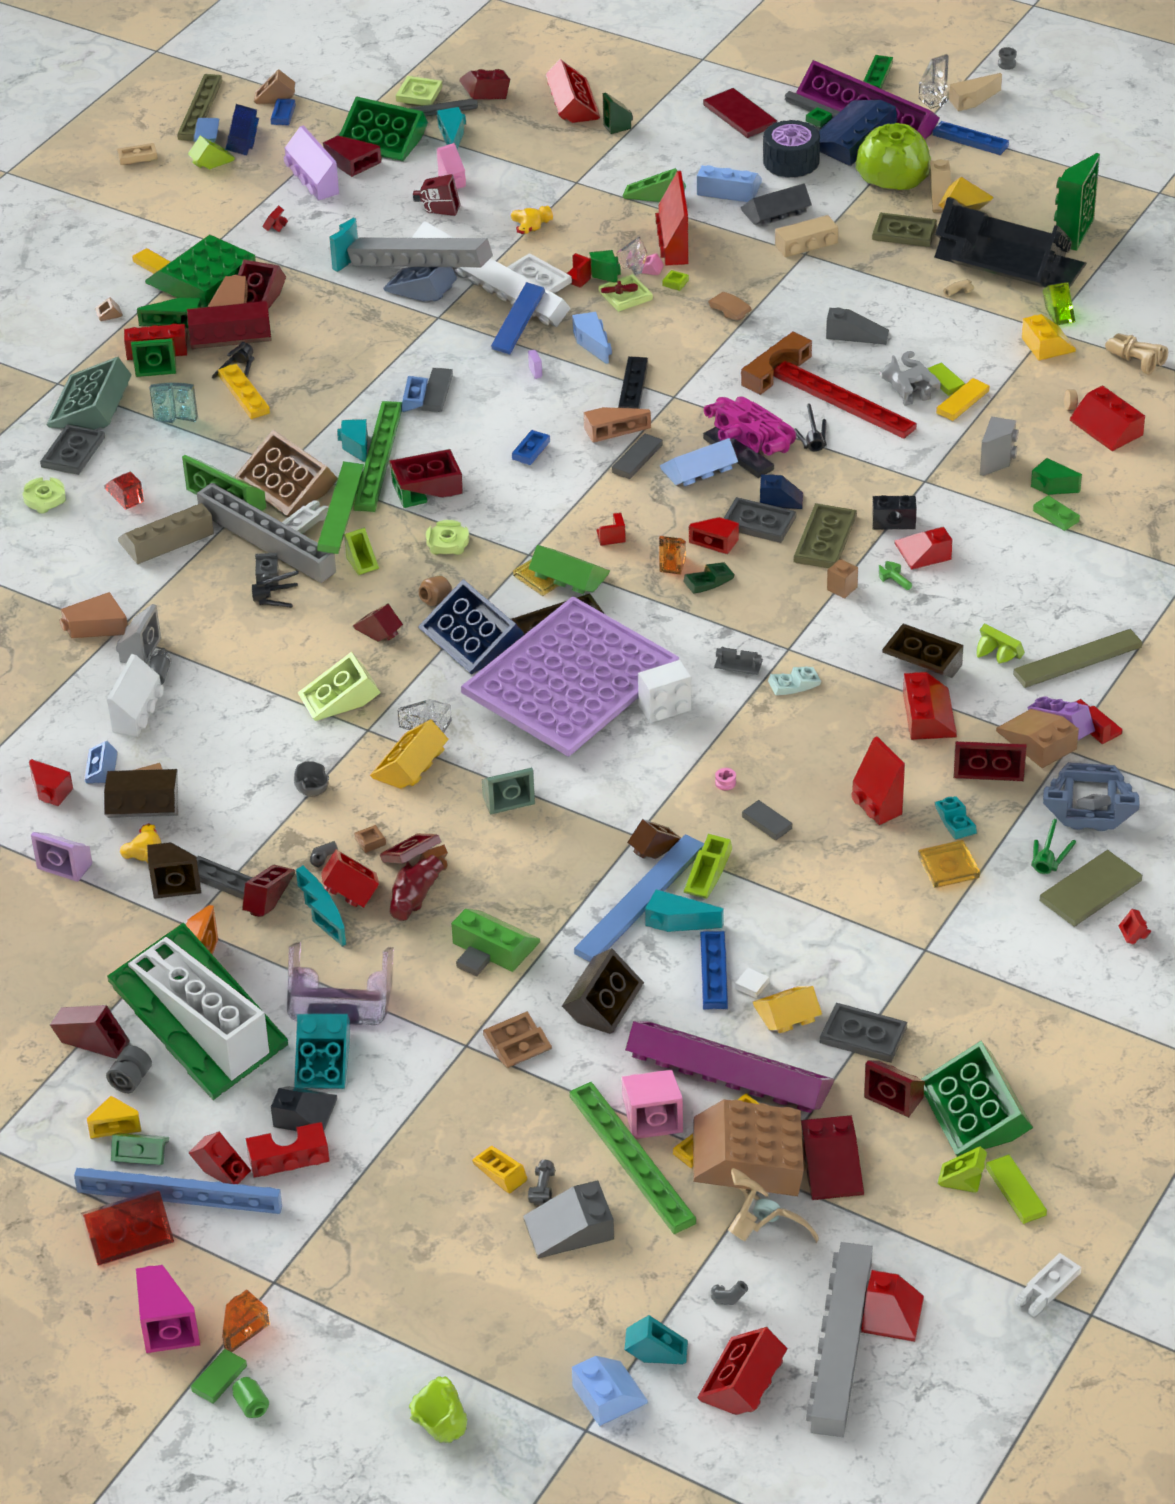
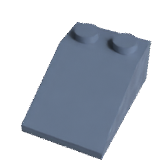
M452 267L402 268L383 289L386 292L420 301H438L447 290L452 288V284L458 278Z

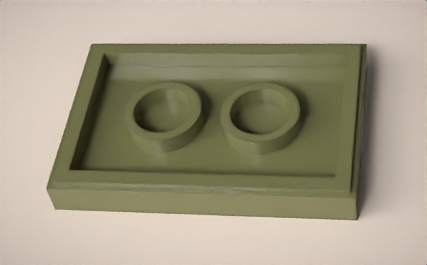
M881 212L872 234V240L930 247L937 227V220Z

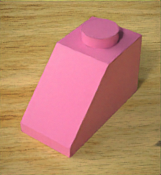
M452 143L437 148L438 176L453 174L456 188L465 187V169L456 145Z

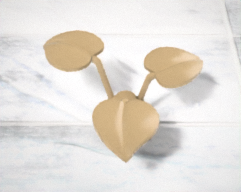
M735 1168L731 1170L734 1185L747 1186L752 1190L738 1188L743 1192L745 1201L728 1231L741 1240L746 1241L753 1230L758 1232L763 1225L780 1215L793 1219L805 1226L811 1232L816 1243L818 1242L819 1237L812 1226L804 1218L785 1208H778L757 1224L755 1221L758 1217L749 1212L748 1209L753 1198L756 1200L760 1199L756 1193L757 1191L766 1197L769 1194L757 1182Z

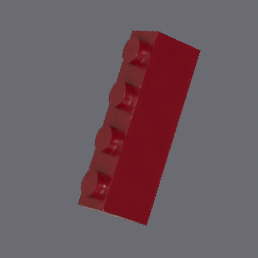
M267 301L187 309L191 349L240 345L242 341L248 344L272 341Z

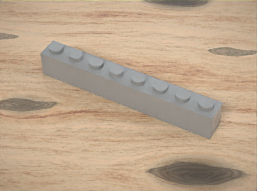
M359 237L347 248L352 266L481 268L493 256L488 238Z
M213 483L197 493L198 504L202 503L212 514V521L268 553H277L278 559L320 583L336 573L335 554L317 551L318 543Z
M841 1242L839 1252H834L832 1268H836V1272L830 1273L829 1289L832 1290V1295L827 1294L825 1311H829L828 1316H823L821 1332L825 1333V1337L819 1338L818 1354L822 1355L821 1360H815L814 1376H817L818 1379L817 1382H812L810 1398L814 1399L813 1405L808 1404L806 1421L811 1422V1433L844 1437L872 1265L873 1246Z

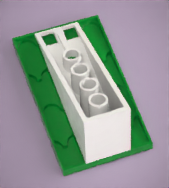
M184 922L107 975L108 982L112 985L113 989L134 1010L136 1016L165 1045V1048L187 1070L191 1078L212 1100H215L223 1092H226L242 1078H245L260 1065L276 1055L278 1051L289 1045L287 1037Z

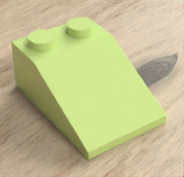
M352 652L298 692L315 721L363 707L381 693L365 666Z

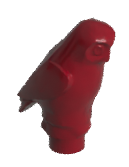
M430 855L426 860L418 861L413 867L407 861L406 866L402 867L398 872L392 887L389 910L390 915L394 919L406 921L412 911L421 909L422 902L430 887L444 869L443 864L437 857Z

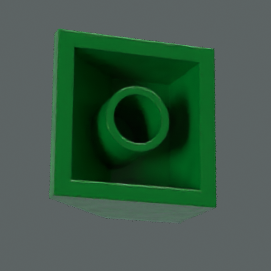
M172 339L131 342L136 377L176 374V356Z

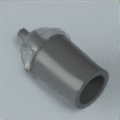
M165 648L155 651L149 658V667L160 675L161 685L165 682L168 669L172 663L170 655L165 651Z

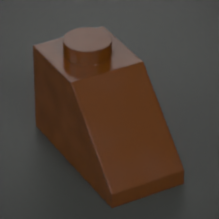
M642 819L627 843L634 848L633 852L639 857L645 859L647 856L657 859L667 853L681 837L669 827Z

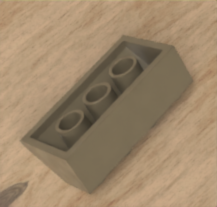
M200 503L126 532L118 538V542L138 565L213 535L212 514Z

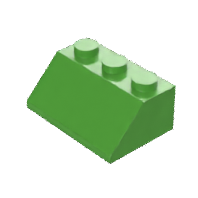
M541 545L536 546L528 568L535 572L534 576L544 580L550 577L554 579V584L566 587V584L573 586L572 591L584 594L585 591L593 593L610 573L608 569Z
M465 908L451 923L453 944L465 950L471 946L490 955L491 962L511 972L540 943V938L481 910Z

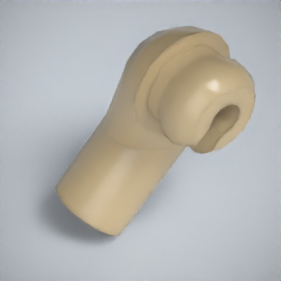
M966 279L954 282L944 288L943 292L946 297H950L962 289L968 294L974 290V286L971 284L972 281Z

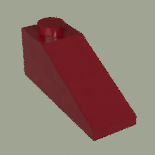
M273 864L245 883L242 910L248 911L251 915L257 917L264 916L273 910L295 875V869Z

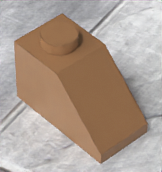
M278 69L255 91L254 102L256 104H275L277 99H291L295 94L296 82Z

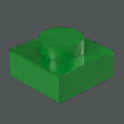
M818 107L806 114V122L819 128L832 120V113Z

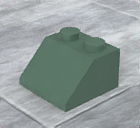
M532 767L481 779L482 795L490 815L535 804L534 772Z

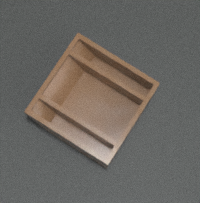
M724 1099L694 1116L693 1182L752 1190L747 1186L734 1185L731 1170L735 1168L757 1182L766 1192L798 1197L804 1172L801 1110L791 1107L769 1106L764 1103L754 1104L741 1100Z

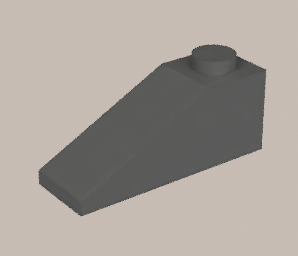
M840 307L829 308L826 321V339L887 344L889 329L850 309Z

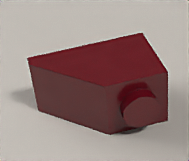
M388 603L365 615L353 627L355 630L379 642L385 638L389 641L399 634L397 630L403 626V623Z

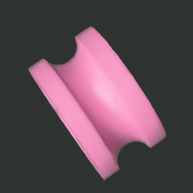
M721 768L715 773V785L720 790H731L736 786V773L734 770Z

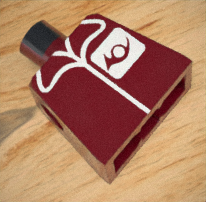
M453 174L426 179L420 190L413 191V201L423 202L427 213L456 216L461 206Z

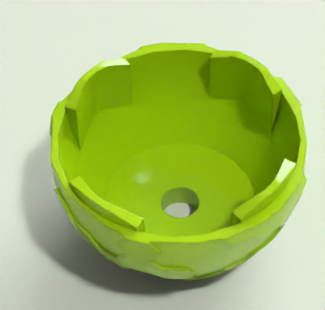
M899 123L886 124L872 130L860 145L856 160V170L867 183L882 188L909 190L918 186L919 183L929 176L930 150L921 134L911 126Z

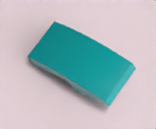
M957 796L946 797L935 802V807L941 820L955 840L977 834L976 825L966 815V806Z

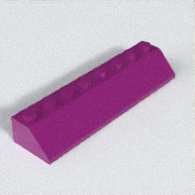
M812 60L796 91V94L837 111H842L854 100H883L896 106L897 123L911 126L924 139L932 134L940 119L929 109L815 60Z
M633 1021L625 1051L633 1053V1058L646 1061L648 1057L656 1060L655 1064L658 1066L670 1068V1065L679 1067L678 1072L693 1076L694 1072L703 1075V1080L716 1083L718 1079L726 1082L725 1086L728 1088L740 1090L743 1087L750 1090L749 1094L764 1098V1094L774 1097L773 1102L782 1105H788V1102L797 1104L796 1109L811 1113L812 1109H821L835 1080L650 1021Z

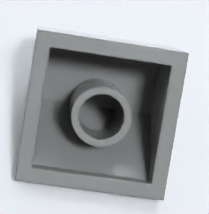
M991 416L982 440L980 475L985 476L1010 466L1012 458H1016L1018 447L1014 446V443L1017 442L1019 430L1016 429V420Z
M150 605L136 615L130 625H127L122 639H119L116 645L120 662L127 663L131 654L137 655L146 664L161 640L157 605Z

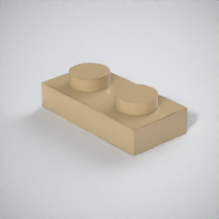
M154 143L117 149L120 165H131L137 162H150L158 159Z

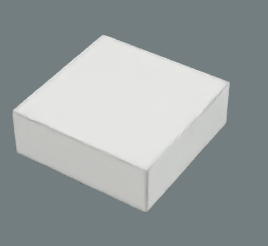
M747 968L736 981L735 989L757 998L769 984V977Z

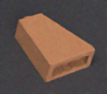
M240 275L225 276L208 307L247 303L248 285L246 277Z
M110 592L62 608V618L59 619L62 630L67 631L71 638L124 635L128 625L126 615Z

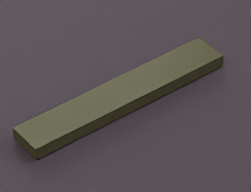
M204 74L178 131V140H194L197 119L207 117L223 81L222 75Z
M1130 628L1014 669L1013 675L1024 688L1142 648V641Z

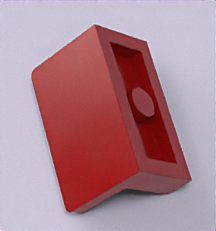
M1082 699L1075 701L1078 704L1089 707L1095 731L1090 733V735L1098 742L1104 744L1122 734L1123 729L1097 707L1089 706Z

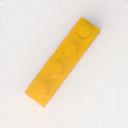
M237 364L218 369L220 379L250 419L270 414L268 404Z

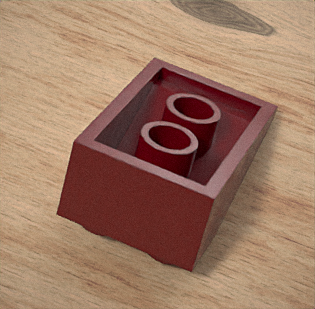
M243 260L238 275L246 277L248 285L247 303L267 301L268 309L280 295L286 280V276L279 265Z
M451 449L389 460L390 467L400 489L441 498L463 494L462 472Z
M852 1115L801 1120L803 1158L812 1200L864 1195L857 1137Z

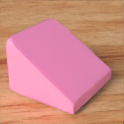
M655 253L641 258L636 272L659 275L664 264L658 254Z

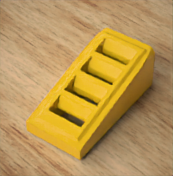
M492 1145L472 1159L474 1165L508 1193H512L528 1179L524 1165Z

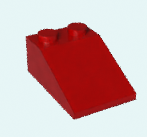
M878 736L873 738L853 779L851 796L854 803L859 805L869 818H872L878 825H881L903 814L905 763Z

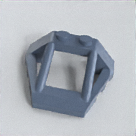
M1068 762L1059 772L1058 778H1053L1050 787L1046 786L1043 791V804L1064 826L1076 830L1083 828H1094L1097 831L1115 829L1136 813L1140 807L1139 794L1132 792V786L1130 783L1124 782V776L1115 765ZM1074 781L1108 783V796H1110L1111 804L1107 805V811L1073 809Z

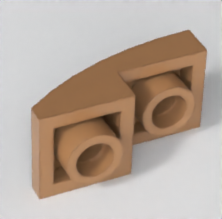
M721 292L708 301L711 308L723 311L726 318L734 320L743 319L745 314L752 310L746 302L727 292Z

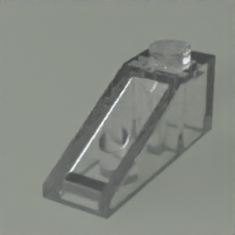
M947 54L931 59L919 82V99L930 109L946 104L949 61Z

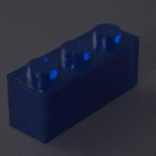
M239 104L235 105L225 150L247 156L248 150L253 149L259 118L256 117L257 109Z

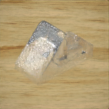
M637 237L616 253L622 268L632 269L634 275L642 273L647 257V250L641 238Z

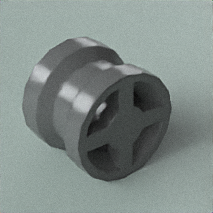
M1010 47L1001 48L998 53L1000 57L998 66L1005 70L1015 68L1017 51Z

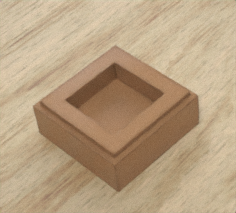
M376 825L354 833L355 840L365 853L386 845V839Z

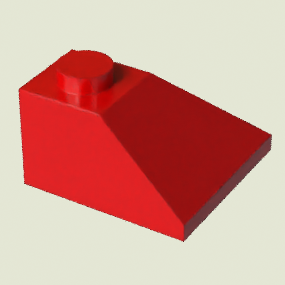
M945 527L935 528L894 540V544L911 570L952 560L953 539Z
M872 1270L867 1288L861 1333L915 1342L924 1295L899 1274Z

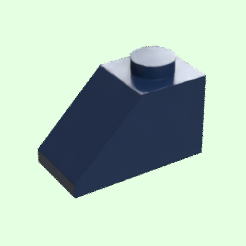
M761 475L760 503L784 509L803 508V492L783 475Z

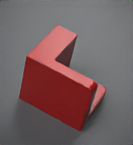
M575 253L572 255L573 268L566 274L572 278L571 285L581 288L591 279V258Z
M621 512L613 513V525L600 526L597 529L600 546L626 542L625 523Z

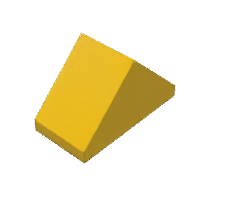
M110 1096L87 1117L90 1139L112 1136L117 1133L141 1132L138 1111L113 1096Z

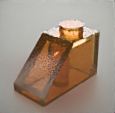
M660 536V572L681 575L686 560V541L682 538Z
M248 1290L233 1297L226 1304L222 1338L224 1349L230 1352L235 1351L270 1325L268 1308Z

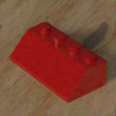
M560 59L546 73L547 84L555 100L554 104L558 109V115L563 120L567 119L571 123L598 120L600 114L587 78Z

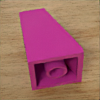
M163 1265L136 1268L139 1315L146 1353L200 1346L195 1309Z

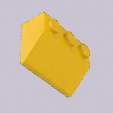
M430 719L404 733L370 776L375 780L400 789L408 785L414 786L421 780L420 774L433 765V758L438 757L445 750L443 746L449 739Z

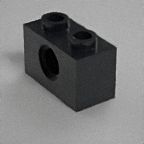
M881 495L872 497L873 530L916 529V496Z

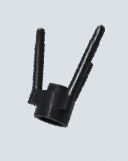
M242 341L239 346L227 354L228 357H232L219 369L230 365L234 360L239 363L247 362L244 371L247 377L251 363L254 361L252 346ZM218 370L212 375L213 379L218 376Z
M808 403L807 409L812 430L807 433L806 439L796 428L794 430L796 436L803 443L804 449L809 448L810 451L817 452L827 445L825 440L826 419L822 420L821 432L816 429L811 404Z
M296 570L252 584L253 601H259V605L292 608L293 604L267 600V598H271V591L297 587L298 583L276 586L268 584L298 575L299 571Z

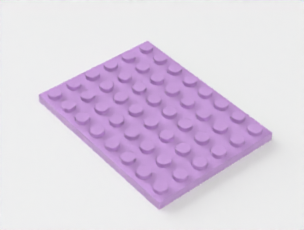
M572 596L461 686V693L569 757L638 699L639 672L677 661L679 657Z

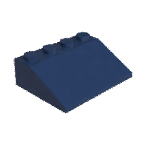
M883 100L851 101L819 130L820 152L851 167L857 160L860 145L872 130L886 124L897 123L896 106Z
M464 579L418 626L422 632L471 675L483 669L525 635L516 623Z

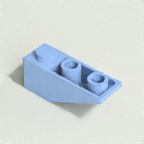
M596 312L572 315L573 333L577 344L608 364L609 355H612L611 344L607 343V333L603 331L602 319H598Z

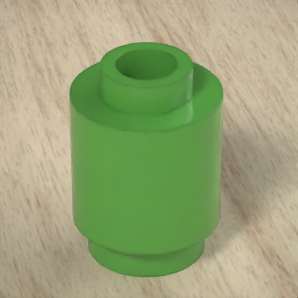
M243 1377L235 1382L232 1388L233 1397L244 1415L248 1418H258L264 1415L269 1407V1400L257 1381L250 1377Z

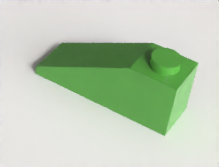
M674 168L627 185L622 195L623 198L660 202L677 173V169ZM683 181L684 191H685V189H686V184H685L684 181Z

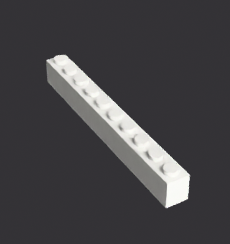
M424 221L412 238L454 237ZM491 258L481 268L452 267L459 276L463 278L469 277L473 284L477 286L479 284L483 285L482 287L491 294L493 292L497 293L496 295L505 302L509 300L512 305H514L526 282L537 285ZM545 289V293L531 317L534 318L536 315L545 325L551 324L557 327L571 308L561 297Z

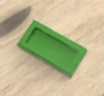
M224 1349L191 1385L192 1392L214 1404L247 1367L246 1360Z

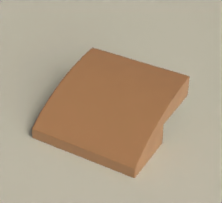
M528 1011L483 1030V1036L506 1068L552 1049L541 1027L537 1028Z

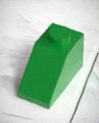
M1046 458L1032 470L1031 487L1047 495L1079 493L1081 491L1082 474Z

